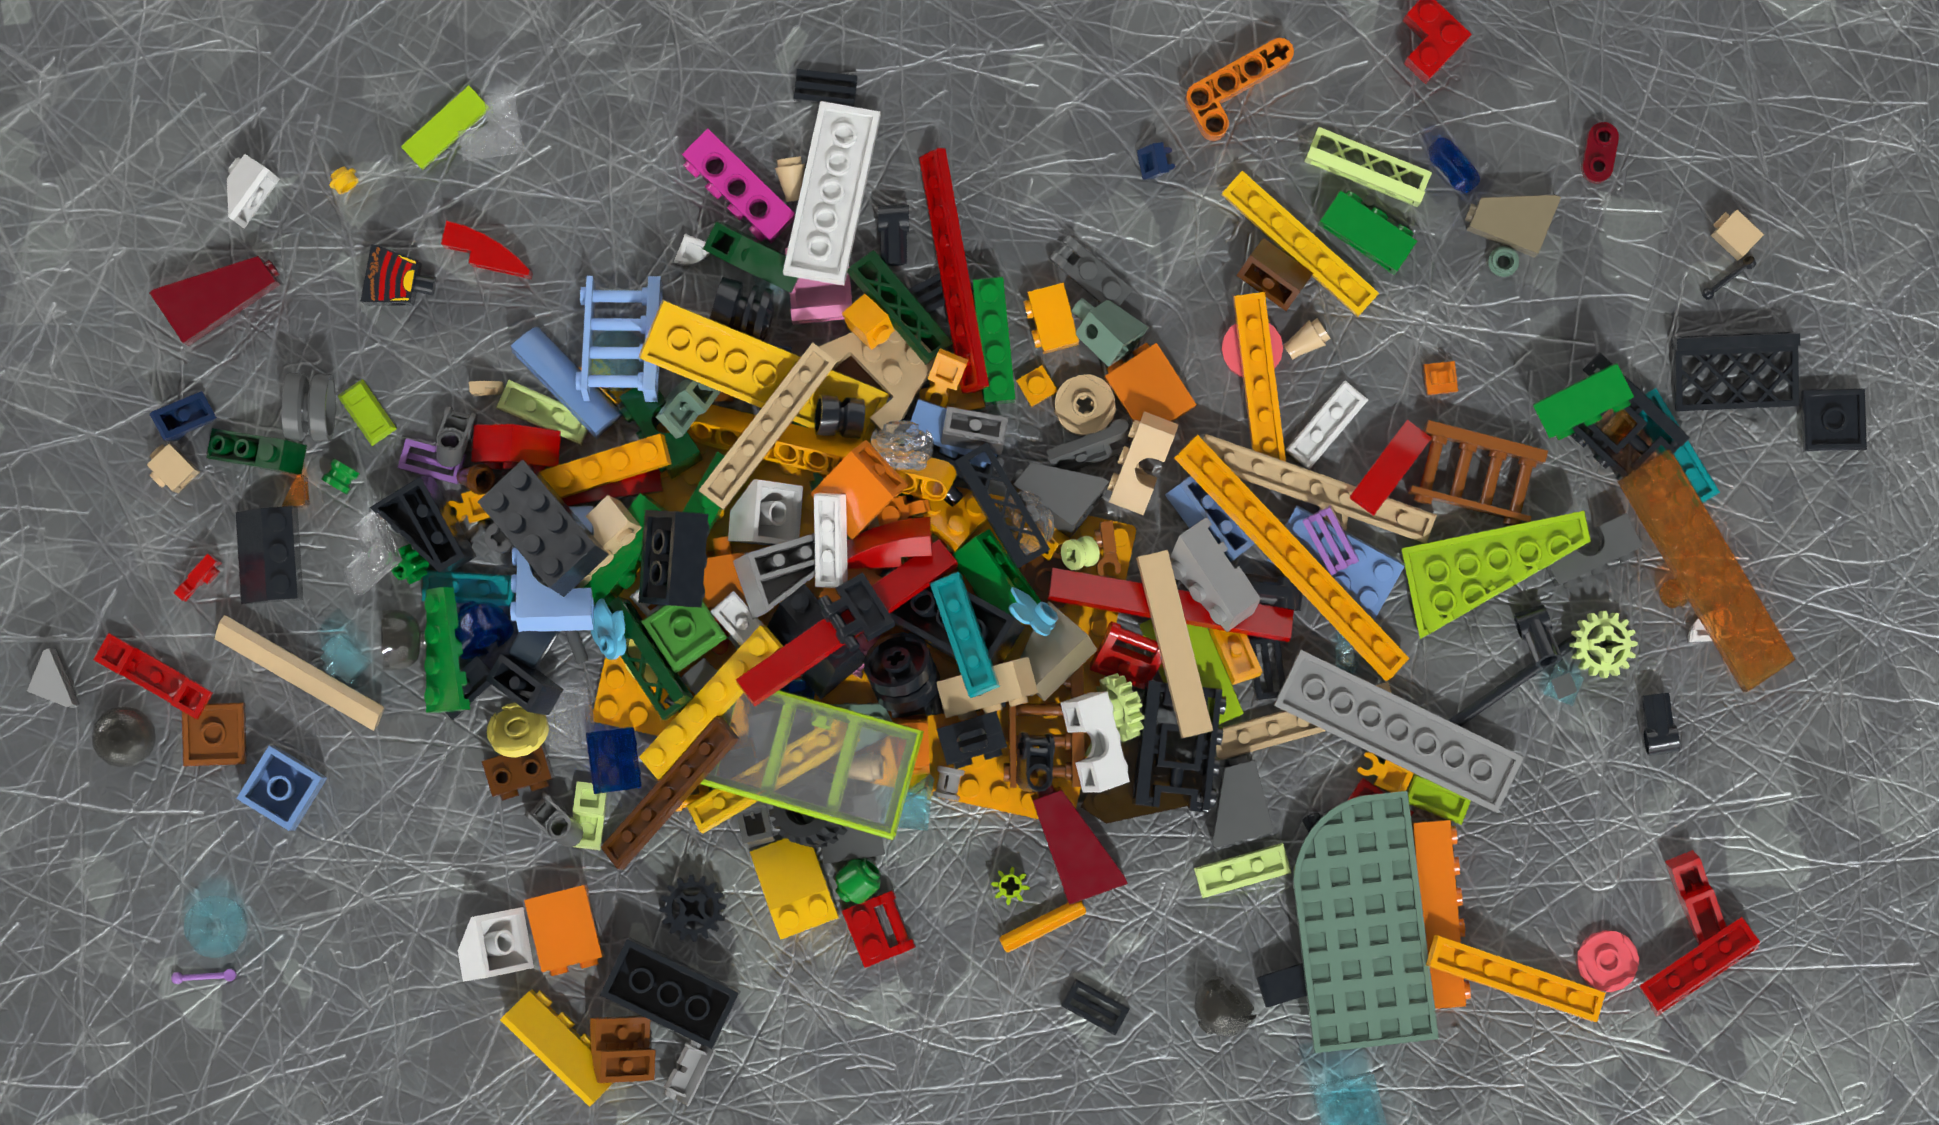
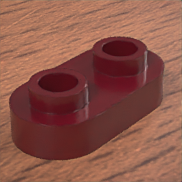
M1599 122L1587 134L1581 172L1583 177L1593 184L1606 181L1613 172L1619 133L1611 123ZM1600 132L1608 134L1609 140L1607 142H1602L1599 139ZM1593 163H1602L1603 171H1595Z

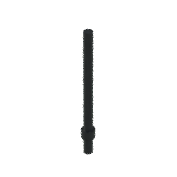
M1572 635L1558 645L1561 660L1557 661L1555 665L1563 661L1562 657L1575 649L1570 647L1569 643L1576 642L1577 637ZM1532 662L1448 721L1461 727L1545 668L1536 667L1535 663Z

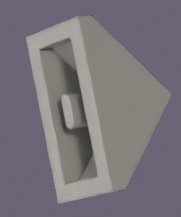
M48 648L43 650L27 692L65 707L75 708L79 706L56 649Z

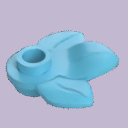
M1012 587L1010 590L1016 603L1009 606L1010 613L1018 621L1031 625L1036 633L1048 636L1051 633L1050 631L1055 628V622L1058 620L1057 613L1047 603L1040 602L1037 605L1028 594Z
M599 599L594 607V630H591V634L605 657L609 660H614L622 656L626 651L624 615L622 610L612 614L605 600Z

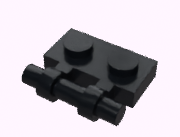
M863 572L836 587V592L840 597L837 601L832 603L828 595L818 600V604L822 608V616L826 622H831L837 632L835 636L841 644H845L849 652H853L860 647L855 638L857 634L863 632L866 639L870 641L895 626L893 618ZM847 610L854 619L849 624H846L841 616Z

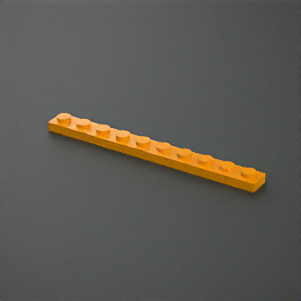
M1199 435L1195 436L1174 457L1385 681L1390 680L1410 659Z

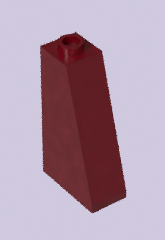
M256 256L153 289L149 294L182 343L190 346L277 288L280 283L275 277L280 274L270 260L265 262L262 258Z
M1051 784L1045 791L1036 792V794L1031 796L1069 905L1128 884L1123 872L1060 786L1054 787Z

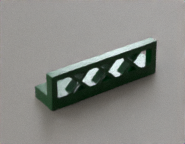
M874 250L848 268V275L871 300L888 314L894 329L925 365L936 358L939 349L946 351L953 344ZM921 341H922L932 352L929 353V352L924 348V346L921 344Z
M617 596L608 604L612 608L610 610L612 614L622 610L624 615L626 651L621 658L662 720L666 721L686 706L694 696L678 672L673 671L641 622L642 618L630 600ZM630 639L634 641L642 653L641 659L631 658L629 655ZM635 662L640 663L639 668L637 667ZM646 664L650 665L658 677L657 684L649 683L645 679ZM651 687H656V692ZM663 689H666L674 702L668 709H665L661 703Z

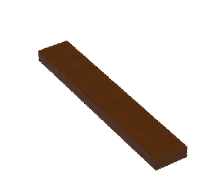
M716 716L601 846V849L617 869H625L738 742L739 737L723 717Z

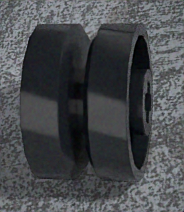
M901 632L879 639L868 650L864 659V672L879 704L888 711L897 713L915 711L926 706L938 691L936 683L940 681L938 669L925 641L915 634Z

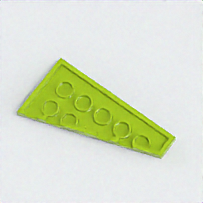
M1585 511L1402 548L1420 639L1591 542Z

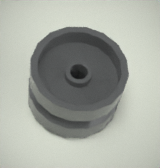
M287 373L282 391V429L284 438L291 441H302L309 429V434L314 441H331L336 416V392L333 375L316 373L309 384L304 373Z

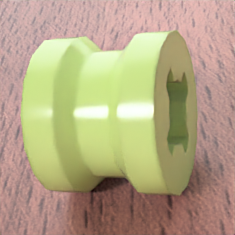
M1083 536L1077 540H1066L1061 547L1062 561L1070 570L1081 569L1083 566H1094L1099 560V547L1093 537Z

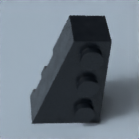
M420 476L370 507L376 514L384 518L396 533H400L412 545L411 547L438 572H453L477 557L433 477Z

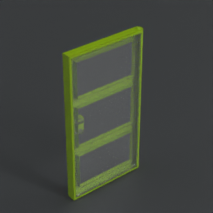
M778 690L755 707L743 693L724 713L722 717L739 737V740L700 783L701 785L894 840L924 731Z

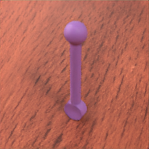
M227 969L225 972L186 975L175 972L172 974L171 980L174 984L190 980L223 978L227 981H233L237 974L233 969Z

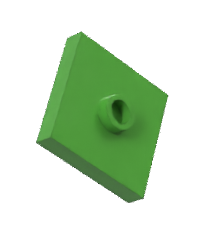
M703 600L702 608L664 605L641 621L676 673L727 638Z

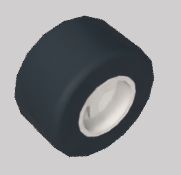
M521 631L514 640L509 650V655L531 669H535L553 645L560 631Z

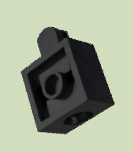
M997 711L937 729L947 765L954 764L955 769L973 764L971 758L983 755L985 760L1003 755L1001 749L1007 747Z

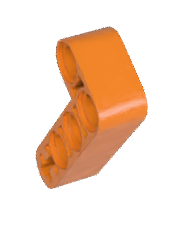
M1285 38L1273 39L1189 87L1185 96V105L1205 139L1209 141L1220 140L1224 137L1229 127V120L1221 106L1222 103L1280 72L1290 64L1294 55V48L1289 40ZM1275 48L1279 52L1283 50L1286 52L1283 60L1280 57H1275L1270 60L1267 66L1266 60L1273 56ZM1249 62H1255L1260 66L1261 72L1258 75L1251 76L1246 73L1244 65ZM1222 77H1228L1233 81L1234 88L1229 91L1222 90L1218 86V80ZM1195 92H1202L1207 96L1208 101L1205 105H1196L1192 102L1191 95ZM1216 118L1221 121L1223 128L1218 132H1212L1207 128L1206 121Z

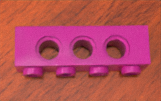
M708 128L682 154L686 161L683 166L695 178L701 175L708 182L705 188L716 199L722 196L730 204L727 209L739 221L744 217L752 225L748 230L760 242L766 239L771 244L794 221L795 213ZM720 160L724 163V168L719 174H711L707 171V166L711 161ZM735 181H741L746 185L744 193L739 196L729 193V187ZM761 202L767 205L768 209L764 216L755 217L751 214V207L755 203Z

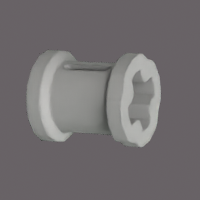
M938 766L937 770L940 772L937 789L933 791L932 796L959 801L960 796L957 795L960 777L964 775L965 771Z

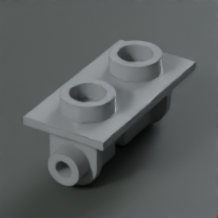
M691 1039L689 1043L685 1042V1047L677 1061L678 1064L682 1065L681 1070L674 1068L667 1083L664 1085L666 1089L664 1092L665 1096L674 1100L677 1099L686 1106L690 1105L716 1052L715 1049L707 1048Z

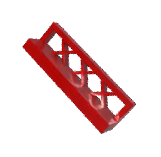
M1740 917L1648 979L1639 988L1652 1005L1651 1010L1657 1017L1757 950L1760 941L1743 917Z

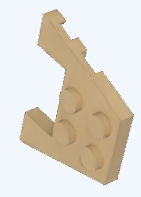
M896 330L891 333L884 343L877 345L873 350L868 348L853 332L819 346V348L837 361L832 370L849 356H852L882 389L890 394L889 396L892 399L870 417V422L890 441L896 433L901 420L907 414L912 401L929 376L935 358L925 365ZM921 341V344L924 346V348H925L929 353L932 352V351Z

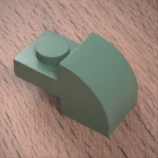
M686 378L664 399L666 404L657 414L656 418L677 439L686 433L698 415L708 410L720 394V391Z

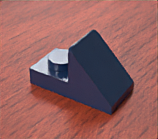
M202 391L150 413L163 440L175 442L179 441L187 432L207 425L217 418Z

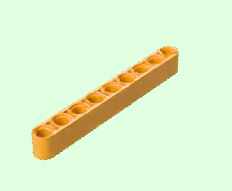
M711 404L705 413L698 415L687 430V433L696 443L729 451L756 415ZM790 423L763 459L828 475L851 450L864 441L845 438L836 434L834 436L816 435L815 429ZM870 443L909 485L902 493L932 501H940L947 496L957 475L955 468L949 462Z

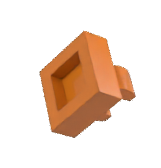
M1455 361L1423 365L1426 396L1458 392Z

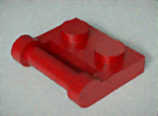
M1111 621L1102 642L1090 662V670L1105 676L1116 673L1119 676L1124 675L1126 683L1131 681L1133 686L1144 689L1145 681L1153 680L1162 663L1158 643L1156 640L1123 629L1121 624ZM1117 639L1153 652L1151 657H1148L1114 643Z
M893 890L866 900L862 904L842 910L864 968L916 948L914 940L909 939L894 902L896 896ZM883 905L898 945L889 946L874 907Z

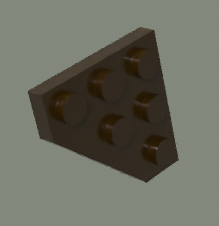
M1139 736L1121 742L1123 756L1128 765L1127 772L1130 782L1102 792H1089L1080 806L1106 824L1188 806L1189 795L1161 792L1159 807L1132 804ZM1165 752L1164 761L1182 763L1181 761L1177 760L1176 758ZM1153 754L1149 797H1152L1153 785L1170 786L1171 768L1155 766L1156 754ZM1184 770L1182 788L1197 789L1199 795L1201 792L1202 775L1196 771Z

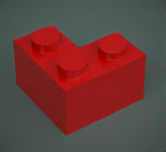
M1419 0L1402 21L1423 41L1407 57L1404 65L1423 83L1427 84L1468 41L1472 34L1436 0Z
M516 424L474 425L471 462L484 463L492 470H502V465L503 469L512 470L522 460L538 471L558 466L561 431Z

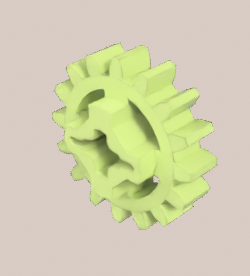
M1599 611L1598 617L1595 613L1587 614L1588 622L1579 620L1577 623L1581 628L1580 631L1571 632L1573 636L1577 637L1576 642L1569 643L1570 647L1577 650L1571 656L1572 659H1581L1578 668H1589L1588 675L1596 676L1598 672L1600 678H1608L1609 672L1612 676L1620 675L1619 667L1623 669L1630 667L1626 659L1636 657L1630 651L1631 647L1638 645V642L1631 641L1630 636L1636 633L1635 630H1627L1626 626L1629 621L1627 619L1618 621V613H1611L1608 616L1607 611ZM1593 629V633L1587 638L1589 632ZM1614 629L1619 634V637L1614 633ZM1606 641L1607 643H1613V645L1601 648L1600 646H1594V643ZM1587 651L1593 656V660L1590 658Z
M1118 673L1100 679V685L1096 686L1098 692H1108L1109 699L1113 704V716L1121 741L1124 742L1140 736V730L1144 728L1140 720L1144 719V715L1140 712L1142 707L1141 699L1137 691H1132L1131 681L1126 683L1125 676H1119Z

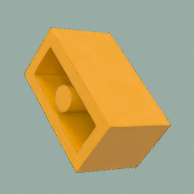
M1064 283L1029 291L1027 293L1028 300L1023 301L1027 318L1034 319L1036 330H1032L1031 334L1035 348L1041 347L1042 353L1047 354L1079 345Z

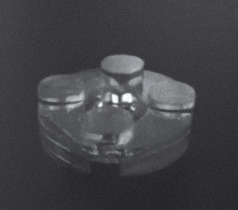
M891 421L883 424L882 430L877 432L876 429L871 436V445L893 469L923 470L926 468L927 461L933 453V437L931 433L926 429L925 434L918 429L919 424L914 422Z
M1017 491L1047 543L1054 533V518L1050 509L1044 508L1040 503L1042 499L1035 493ZM1010 495L1008 498V503L1015 504L1014 500ZM997 504V509L1001 514L1003 505ZM1006 506L1003 518L1006 524L1020 528V518H1022L1020 510ZM1029 526L1023 528L1024 530L1031 531ZM1010 530L1017 541L1019 532ZM1022 533L1019 546L1023 553H1033L1041 548L1035 536Z

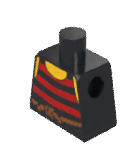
M371 244L360 301L368 306H414L417 293L434 295L436 277L420 275L422 263L418 260Z

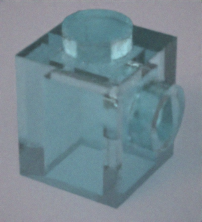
M343 635L339 638L332 637L323 646L322 650L325 653L320 657L326 663L323 669L335 679L340 676L348 684H352L372 663L354 643Z

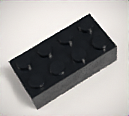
M524 460L520 461L478 501L480 506L548 587L563 597L609 556L608 552L539 471Z
M931 585L889 613L897 627L910 634L917 635L927 644L956 659ZM967 591L992 665L1002 664L1024 629V626L1013 616Z
M628 938L600 996L707 1048L713 1049L741 991L643 943Z

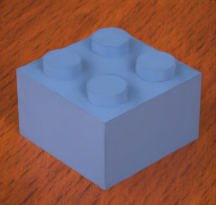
M269 745L236 799L288 831H295L327 780V777L277 746Z

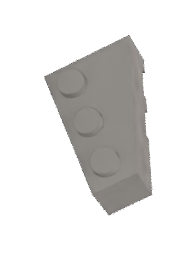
M1206 517L1179 535L1170 556V561L1175 579L1180 580L1189 590L1192 598L1205 607L1212 620L1228 632L1254 614L1261 598L1240 566L1234 569L1224 553L1228 548L1224 542L1217 543L1208 529L1212 524Z
M814 534L749 552L733 561L752 619L770 611L775 605L815 576Z

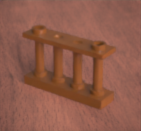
M1431 420L1425 422L1423 431L1431 436L1432 439L1430 440L1431 445L1420 487L1410 486L1407 494L1414 495V501L1431 505L1432 500L1489 514L1504 518L1503 524L1509 526L1531 522L1532 516L1521 514L1532 469L1536 468L1537 464L1542 465L1546 462L1548 450ZM1447 441L1458 443V449L1461 450L1450 495L1432 491L1443 445L1447 444ZM1477 449L1489 451L1488 456L1491 457L1479 503L1462 498L1472 455L1476 453ZM1507 456L1519 459L1518 464L1520 465L1509 510L1491 506L1503 460L1506 461Z
M1083 664L1062 684L1065 688H1070L1071 699L1084 695ZM1061 703L1020 704L1012 707L1009 705L1010 763H1004V782L1010 781V788H1017L1016 742L1018 735H1016V716H1064ZM1065 731V734H1053L1055 747H1065V750H1071V762H1066V765H1053V778H1066V781H1072V787H1081L1075 762L1085 759L1084 732L1068 733V731ZM1035 770L1032 771L1030 778H1039Z

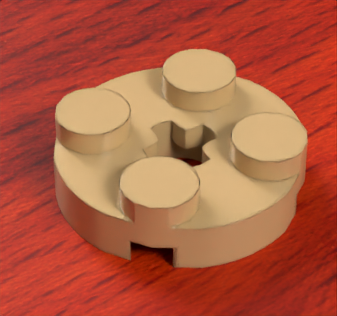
M1091 374L1078 375L1066 380L1060 386L1055 397V415L1059 423L1068 432L1078 436H1086L1087 434L1104 430L1111 423L1116 410L1115 397L1111 387L1103 379ZM1086 397L1092 400L1090 405L1094 409L1091 412H1079L1080 406L1076 403L1077 400H1085Z

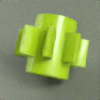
M1012 866L1010 874L1004 875L1002 871L998 870V874L1001 877L1000 881L991 882L992 886L999 887L1000 890L995 895V898H1000L1002 895L1007 897V905H1010L1011 898L1017 897L1022 902L1021 890L1030 889L1029 886L1022 885L1021 882L1026 874L1014 875L1015 870ZM1008 877H1013L1014 882L1019 884V889L1013 890L1011 895L1007 894L1005 888H1001L1002 882H1007Z

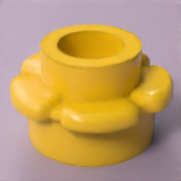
M346 167L337 169L330 176L332 180L329 186L335 189L338 194L350 191L359 181L355 176L356 170L354 168L347 170Z

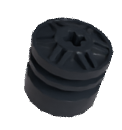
M722 277L715 296L710 319L764 341L768 336L774 314V290L766 288L760 301L758 300L759 286L754 285L749 296L744 297L743 282Z

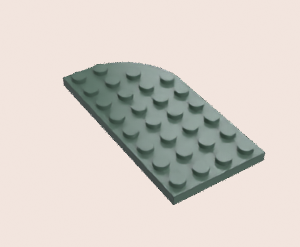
M1408 791L1366 795L1350 799L1330 810L1312 827L1299 849L1293 871V888L1314 1053L1439 1039L1430 967L1426 966L1428 949Z

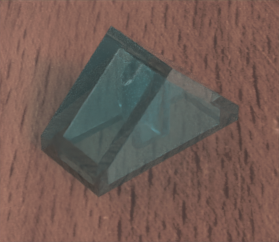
M928 775L908 790L898 825L899 828L928 831L934 778L931 775ZM890 804L882 809L880 820L882 824H885Z

